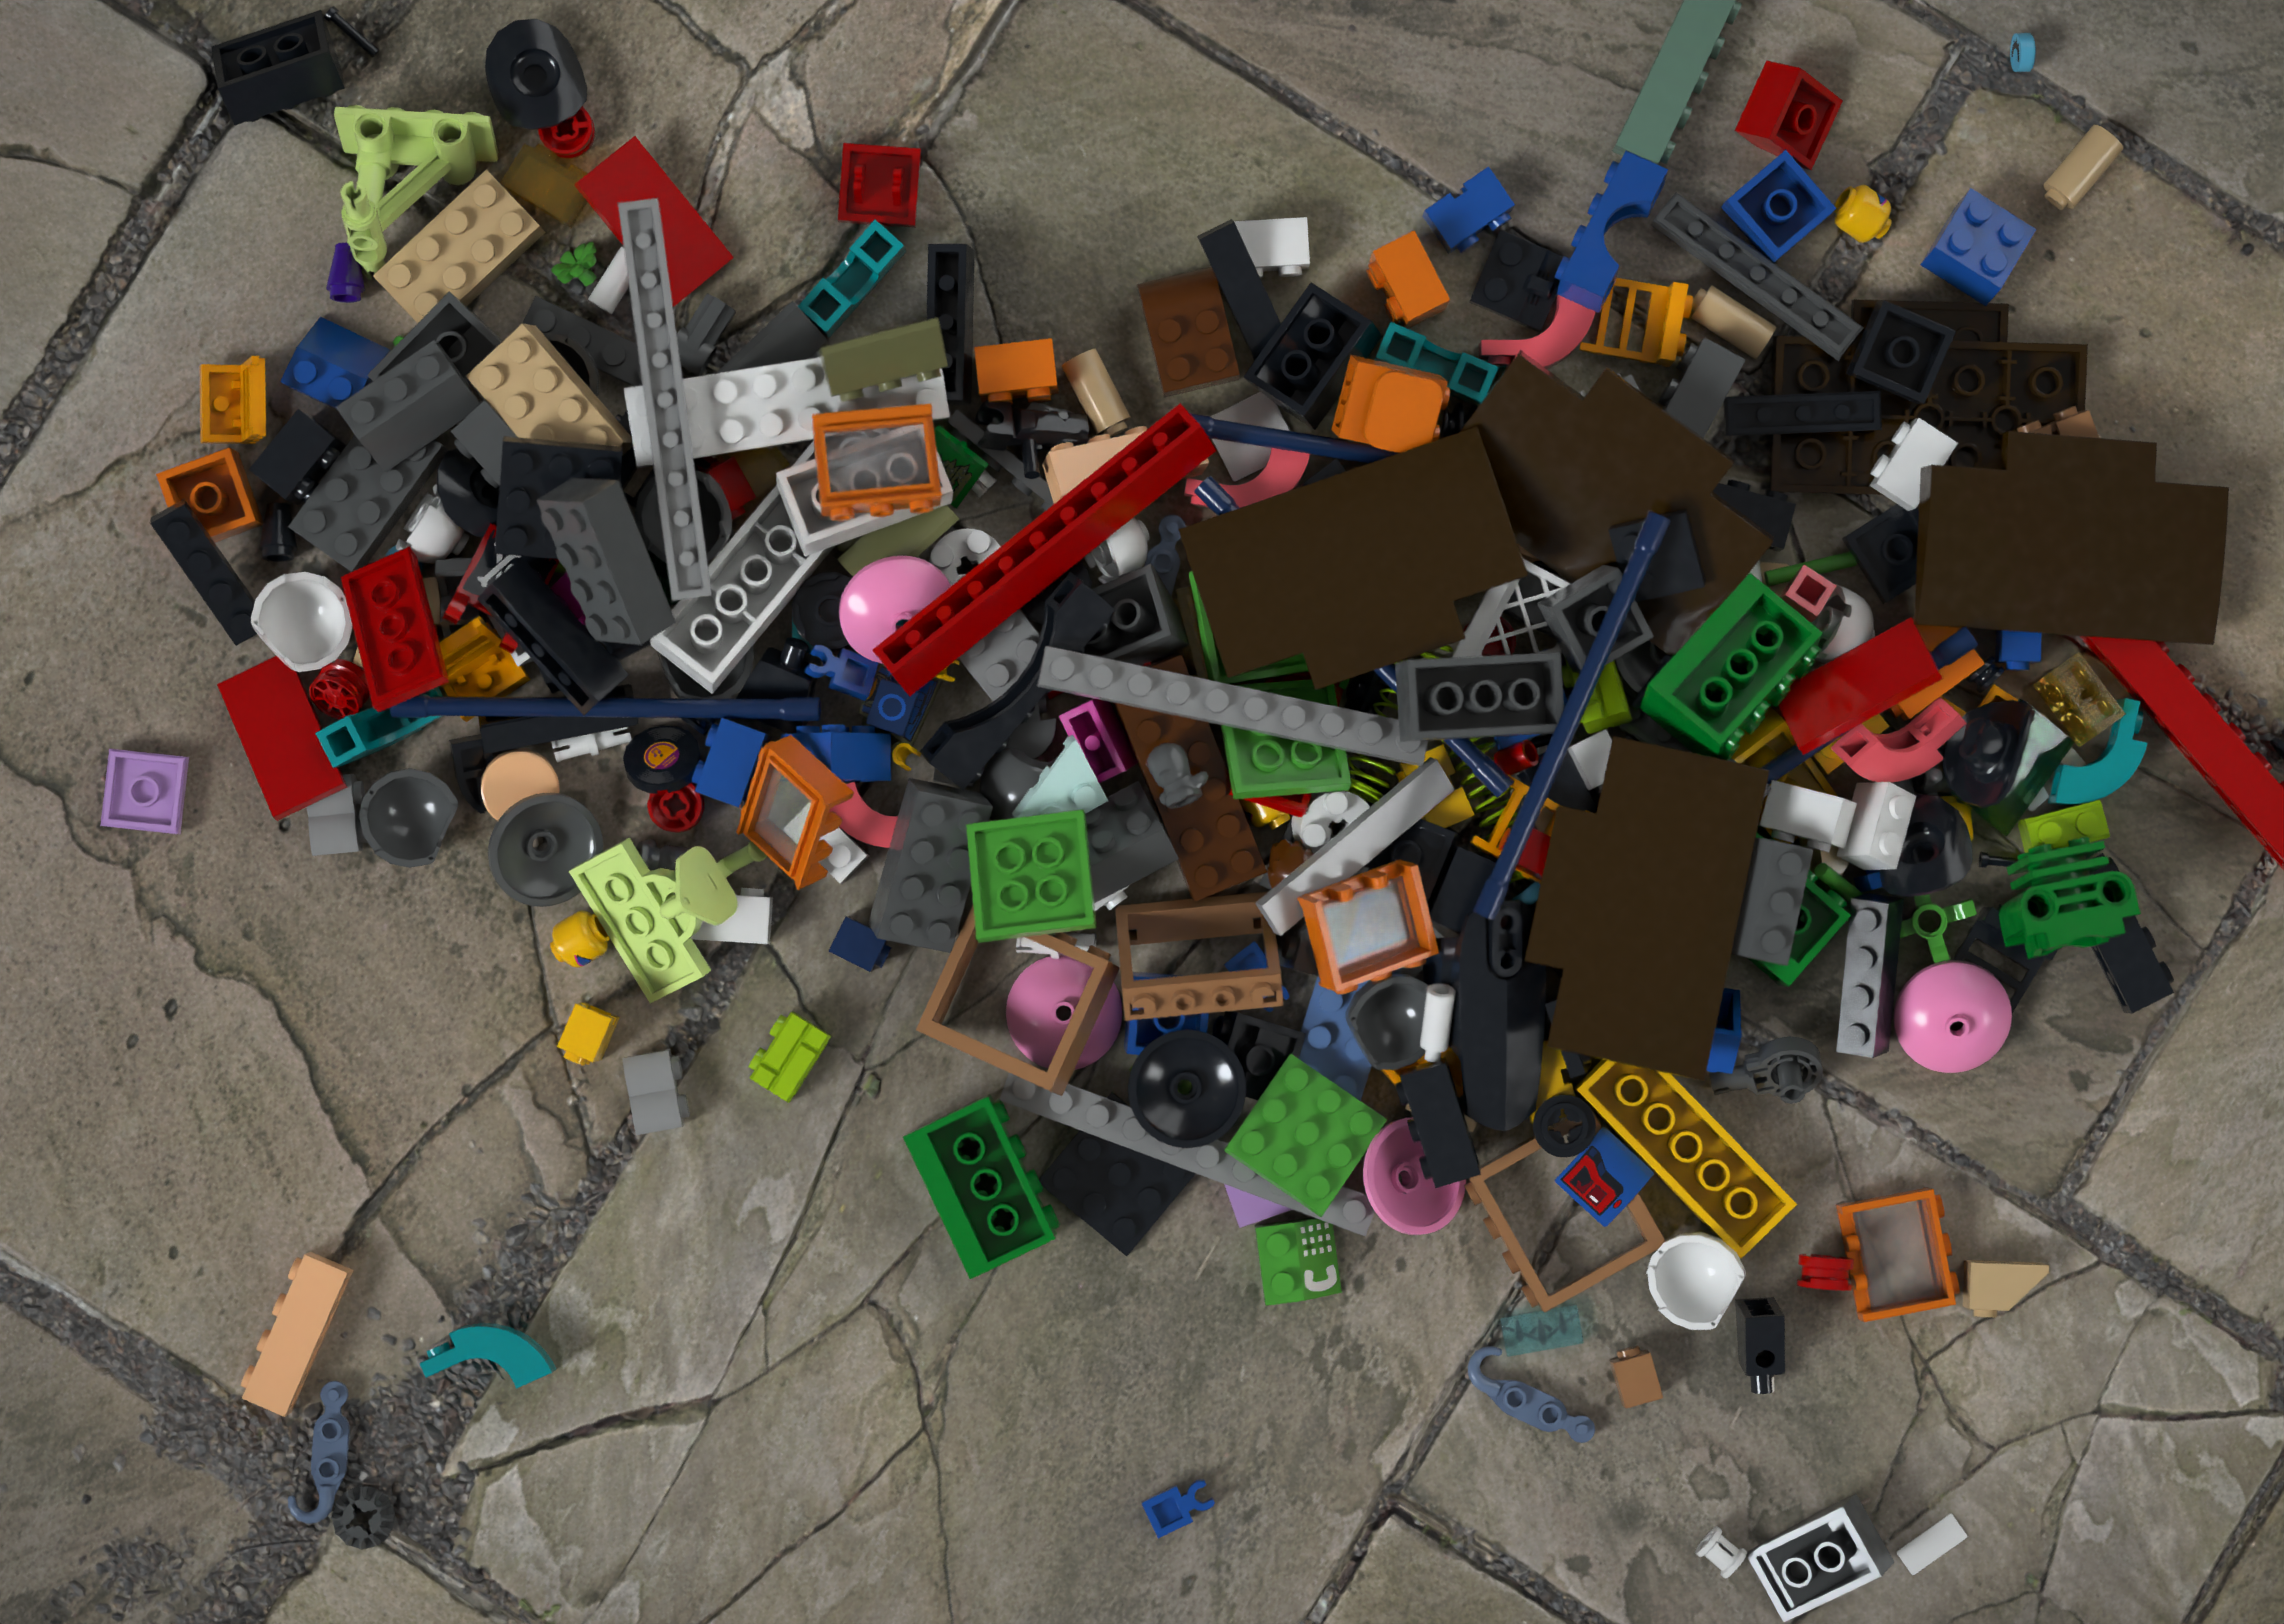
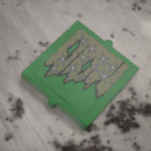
M937 425L934 429L936 449L953 489L952 503L950 504L957 509L989 464L970 450L965 441L960 442L941 426Z

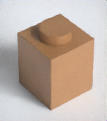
M1639 1346L1624 1348L1617 1351L1618 1358L1609 1360L1621 1404L1625 1409L1663 1399L1653 1359L1647 1349L1640 1351Z

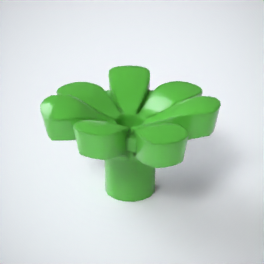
M589 242L587 245H579L575 248L573 255L570 251H566L560 258L562 263L553 266L551 272L563 284L568 283L574 277H578L584 286L591 285L597 278L590 269L597 262L594 255L597 249L594 243Z

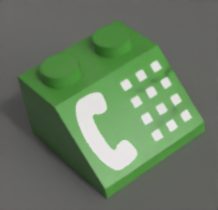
M1312 1217L1255 1225L1266 1306L1306 1301L1342 1293L1333 1224Z

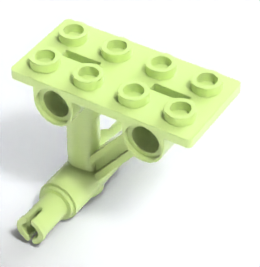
M359 105L335 107L334 118L343 151L345 153L357 154L355 167L359 173L357 188L355 190L353 181L346 183L342 187L341 198L344 201L341 214L348 237L347 243L355 260L362 265L364 276L371 280V272L375 274L386 264L384 258L387 253V245L383 231L442 177L450 184L463 185L474 177L477 161H498L499 153L491 117L476 112L450 114L439 110H427L425 112L405 111L396 107L387 108L386 110L366 109ZM399 165L417 166L383 197L385 180L391 178L397 172Z

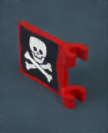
M490 523L442 619L456 625L467 605L492 616L477 598L494 580L521 558L540 573L542 580L547 585L560 561L552 558L495 554L497 526ZM506 631L498 647L513 654L518 643Z

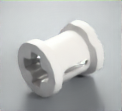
M1717 1526L1703 1538L1696 1548L1695 1554L1699 1557L1705 1556L1721 1570L1720 1575L1726 1579L1741 1565L1747 1556V1551L1744 1548L1738 1549L1721 1535L1722 1530Z

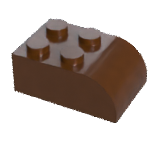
M1211 267L1137 284L1164 398L1239 380L1240 373L1221 293Z

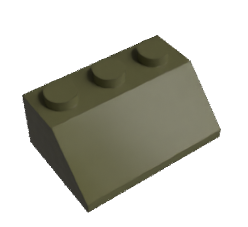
M938 318L829 345L819 350L830 396L839 395L841 402L864 397L862 389L878 385L879 392L902 387L901 379L916 375L918 382L941 377L939 369L948 366Z
M945 505L933 511L836 545L838 551L833 556L853 577L865 566L882 558L891 556L918 557L955 524L959 518Z

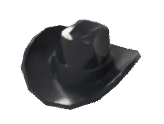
M538 19L515 20L496 33L486 50L485 71L493 101L501 116L510 125L529 130L554 127L574 117L587 101V85L578 58L569 41L559 29Z
M458 448L449 450L445 453L437 470V492L446 514L457 526L475 536L483 538L490 523L497 526L499 487L494 488L486 481L481 474L483 467L474 457L471 459L467 458Z
M2009 700L1988 703L1970 710L1962 717L1966 724L1946 741L1943 752V772L1949 788L1965 803L1985 808L1999 804L2011 791L2022 762L2035 713L2030 704Z
M1913 794L1916 796L1897 869L1879 870L1882 886L1889 894L1912 897L1942 891L1959 883L1970 871L1973 855L1967 825L1959 811L1939 796Z

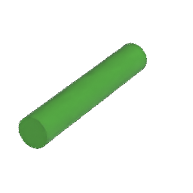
M1849 551L1765 571L1764 576L1769 587L1790 582L1804 564L1818 574H1824L1856 566L1857 562Z
M1820 863L1816 866L1814 874L1849 903H1851V898L1863 894L1826 863Z

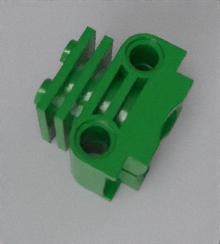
M2082 837L2068 841V847L2053 850L2051 844L2030 848L2027 853L2017 856L2018 861L2007 867L2008 875L2028 873L2011 882V890L2031 888L2006 901L2000 909L1999 921L2005 947L2024 944L2027 958L2031 959L2049 955L2054 950L2063 947L2087 948L2102 945L2108 942L2110 937H2117L2126 933L2122 918L2141 914L2132 880L2126 874L2119 871L2090 875L2109 864L2107 856L2087 860V858L2105 849L2104 840L2090 843L2089 837Z

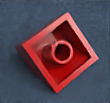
M1766 60L1735 131L1756 147L1776 156L1787 150L1800 167L1812 170L1843 100L1802 68Z

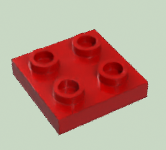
M843 143L838 222L871 224L876 220L884 226L916 228L921 148Z

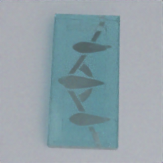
M1576 1304L1555 1307L1545 1313L1542 1310L1499 1317L1507 1357L1584 1343Z

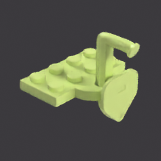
M629 837L578 864L569 873L649 1003H652L704 977L711 971L691 937L700 930L703 921L717 926L735 914L738 906L737 897L726 878L754 861H763L767 855L750 841L747 846L716 862L708 850L695 846L676 859V871L665 868L650 871Z

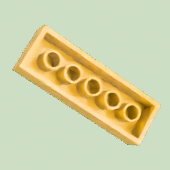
M1602 1059L1573 1087L1585 1102L1718 1238H1721L1737 1252L1740 1259L1797 1205L1671 1074Z

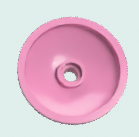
M891 556L874 561L856 573L844 589L839 605V619L843 634L848 643L860 655L874 662L882 663L872 649L901 627L896 625L899 620L907 619L909 621L949 589L951 584L936 566L917 557Z
M1060 955V959H1051V956L1031 964L1014 982L1006 1006L1007 1026L1016 1046L1034 1063L1049 1068L1094 968L1064 955ZM1113 983L1074 1070L1086 1067L1099 1060L1111 1048L1118 1036L1122 1023V1003L1115 983ZM1062 1005L1068 1006L1072 1013L1071 1017L1065 1021L1060 1020L1056 1015L1057 1008Z
M1950 960L1927 966L1908 980L1897 997L1893 1019L1898 1040L1905 1052L1914 1061L1930 1070L1957 1073L1968 1071L1984 1064L2000 1050L2010 1031L2012 1011L2010 1000L2003 985L1991 972L1974 963ZM1956 1021L1963 1023L1962 1028L1957 1031L1950 1029L1951 1024Z
M1413 1117L1404 1118L1387 1124L1372 1139L1367 1149L1363 1166L1365 1191L1372 1208L1388 1226L1409 1235L1429 1234L1440 1230L1455 1217L1464 1198L1466 1179L1439 1188H1435L1432 1178L1426 1180L1419 1161V1157L1425 1156L1421 1141L1413 1142L1407 1120L1413 1119ZM1399 1174L1402 1176V1184L1399 1181Z

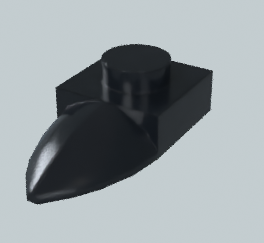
M481 734L449 740L454 773L460 790L467 802L476 811L483 814L487 809L481 795V777L488 764L493 760V753H486L484 751Z

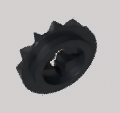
M1557 1095L1542 1103L1534 1115L1533 1132L1538 1144L1551 1155L1557 1157L1578 1155L1591 1144L1596 1131L1594 1114L1583 1100L1575 1096ZM1560 1109H1563L1567 1120L1574 1121L1575 1123L1581 1122V1125L1569 1129L1567 1143H1565L1560 1131L1547 1129V1126H1553L1554 1123L1559 1122Z

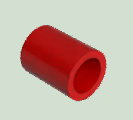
M1529 740L1521 741L1496 752L1494 755V762L1510 776L1537 765L1539 761L1537 749Z

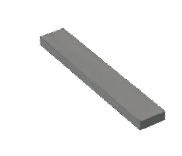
M1431 757L1427 759L1422 766L1415 769L1255 903L1275 934L1283 935L1304 917L1297 897L1352 877L1455 790L1438 760Z

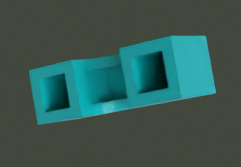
M876 220L852 244L847 257L828 278H822L798 305L808 319L828 338L834 334L906 253L905 246Z
M1390 322L1374 359L1438 374L1448 381L1447 387L1450 388L1451 396L1477 406L1486 397L1498 369V366L1462 352L1460 354L1441 348L1428 341L1426 336L1393 322Z

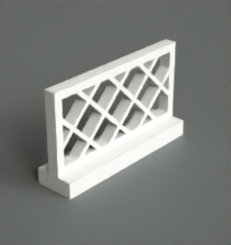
M1523 559L1526 570L1540 578L1544 593L1523 599L1518 586L1519 580L1487 590L1464 632L1466 639L1459 642L1451 658L1482 656L1481 652L1486 644L1499 640L1502 642L1505 655H1511L1506 638L1525 632L1528 633L1534 654L1561 653L1562 651L1558 643L1554 648L1539 652L1532 630L1548 626L1545 621L1531 626L1524 604L1545 597L1548 598L1570 585V583ZM1547 582L1555 585L1558 589L1549 591ZM1515 591L1518 601L1507 604ZM1519 606L1526 627L1504 634L1500 621L1502 612ZM1495 626H1497L1499 636L1489 639Z

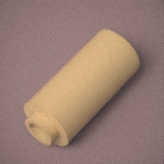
M2093 125L2043 184L2047 191L2044 195L2045 198L2060 210H2063L2065 207L2074 209L2124 149L2123 145L2109 131L2099 125Z
M1712 285L1707 291L1700 288L1693 298L1692 310L1694 312L1690 318L1755 360L1777 328V326Z
M1096 348L1079 354L1061 366L1096 435L1105 433L1113 437L1128 428L1125 422L1131 416Z

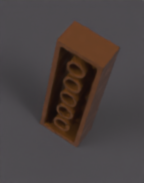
M1178 652L1144 665V667L1190 676L1183 657ZM1114 703L1164 831L1179 858L1176 861L1191 898L1194 901H1198L1267 873L1239 799H1233V796L1229 795L1231 791L1230 776L1209 723ZM1163 743H1176L1183 748L1188 758L1192 776L1200 772L1208 773V780L1201 787L1202 797L1180 808L1170 809L1167 805H1163L1160 802L1159 797L1164 789L1157 785L1147 766L1150 752L1156 746Z

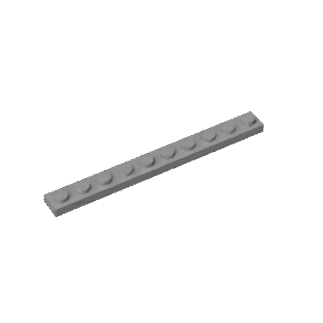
M658 198L618 203L672 601L712 596Z
M1046 646L1044 649L1037 687L1416 766L1424 764L1428 740L1400 742L1398 719Z
M1009 1073L999 1099L1365 1237L1375 1212L1367 1195L1342 1186L1328 1209L1320 1217L1227 1154L1224 1150L1228 1143L1217 1139L1210 1144L1195 1148H1179L1164 1144L1142 1128L1135 1118L1131 1107L1067 1084L1063 1095L1060 1096Z

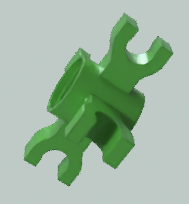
M1929 894L1913 896L1916 907L1910 918L1902 920L1900 938L1917 933L1919 936L1927 939L1934 964L1950 961L1942 934L1945 932L1948 923L1977 915L1972 898L1941 908L1938 904L1931 901ZM1925 910H1934L1940 915V924L1932 931H1925L1918 925L1919 915Z

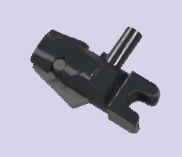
M986 400L982 403L976 414L977 423L988 425L983 438L978 441V446L983 449L1005 451L1008 445L1022 447L1024 476L1027 479H1036L1040 476L1038 452L1040 450L1051 451L1052 447L1066 442H1072L1074 446L1087 444L1089 426L1086 414L1073 413L1064 409L1059 410L1038 402H1032L1027 409H1015L1011 407V402H988Z

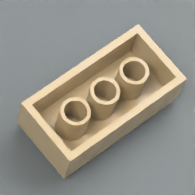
M486 169L379 269L373 277L419 323L449 291L464 305L468 306L530 248L545 231Z
M522 323L466 375L468 380L518 438L623 447L622 456L633 447V440L629 433L535 325Z

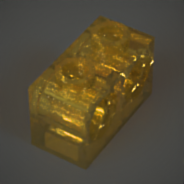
M2077 652L2033 684L2034 688L2078 747H2081L2126 715L2080 652Z

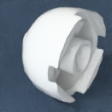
M437 484L433 486L435 496L427 493L406 523L404 529L410 533L406 542L399 538L396 544V550L398 551L410 546L421 563L434 564L436 560H444L451 552L459 555L469 539V535L464 533L465 530L457 526L446 514L437 492Z
M1133 517L1084 557L1090 569L1097 564L1099 570L1104 574L1098 577L1101 583L1105 584L1144 566L1148 554V530L1141 520H1136Z
M1835 584L1836 588L1820 614L1812 622L1815 627L1823 632L1817 645L1821 648V651L1815 658V660L1822 663H1828L1875 637L1874 618L1869 604L1861 596Z

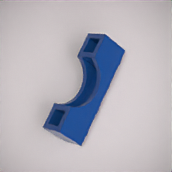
M1625 151L1620 163L1612 162L1604 179V182L1608 184L1604 194L1596 193L1587 213L1592 216L1587 227L1581 224L1573 238L1571 246L1576 248L1571 258L1564 256L1557 269L1555 278L1560 280L1557 291L1558 295L1600 313L1616 281L1619 264L1611 257L1606 248L1604 235L1614 224L1621 220L1633 217H1649L1664 187L1668 169L1628 151Z

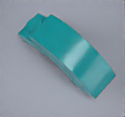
M439 687L422 693L429 696H443ZM372 707L360 713L348 715L315 734L332 767L336 768L383 750L423 730V727L443 716L398 718L391 717L390 708L378 712Z
M2128 698L2117 700L2108 743L2097 759L2082 767L2064 764L2055 766L2048 800L2049 804L2072 805L2096 801L2113 793L2130 779L2141 763L2148 744L2147 742L2133 740L2134 733L2138 734L2140 732L2143 722V711H2139L2141 701Z
M494 1323L472 1324L453 1330L449 1335L455 1347L450 1348L448 1342L426 1351L429 1358L419 1363L426 1378L465 1360L475 1358L487 1359L497 1363L506 1370L516 1389L557 1369L547 1352L534 1339L517 1329Z

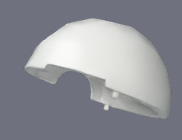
M308 572L283 574L267 583L255 599L251 615L252 627L259 637L285 665L297 672L319 670L335 661L348 645L353 627L346 598L340 587L325 576Z
M1704 1232L1682 1233L1665 1241L1652 1255L1646 1273L1648 1274L1649 1290L1659 1307L1658 1311L1672 1323L1691 1330H1711L1716 1328L1746 1276L1745 1268L1737 1252L1721 1238Z

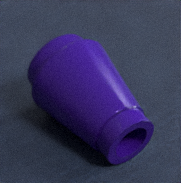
M338 243L335 245V252L326 289L330 291V299L342 303L360 301L361 293L365 291L361 264L353 257L348 243Z

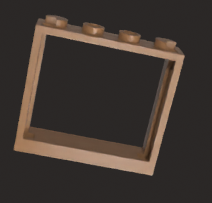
M1268 892L1205 897L1198 901L1184 899L1115 906L1125 1021L1283 1006L1276 934L1255 904ZM1263 933L1267 968L1133 981L1130 945ZM1263 996H1274L1270 998H1263ZM1135 1008H1144L1142 1010H1132Z
M972 905L916 1031L1062 1096L1120 967L1108 961L1111 956L1110 953L1090 945L1088 951L1075 947L1078 940L1063 932L1055 933L1054 937L1048 934L1024 937L1094 968L1047 1072L941 1025L979 943L976 939L974 907Z
M1594 1114L1596 1122V1135L1602 1127ZM1564 1118L1547 1129L1560 1131L1563 1137L1568 1134L1569 1129L1581 1125V1122L1575 1123ZM1534 1135L1480 1165L1481 1175L1468 1178L1469 1183L1464 1185L1473 1204L1476 1206L1482 1203L1488 1217L1483 1219V1222L1492 1238L1495 1240L1501 1237L1507 1251L1502 1253V1256L1511 1272L1514 1274L1520 1271L1527 1285L1521 1287V1290L1532 1308L1539 1305L1540 1309L1545 1313L1658 1250L1665 1242V1239L1638 1193L1626 1208L1645 1241L1548 1295L1484 1182L1489 1177L1541 1149L1542 1147L1538 1144Z

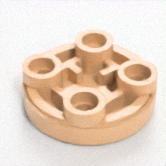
M519 748L501 753L488 764L481 777L483 803L490 815L497 821L512 805L528 796L540 793H559L560 791L559 780L552 764L545 757L529 748Z

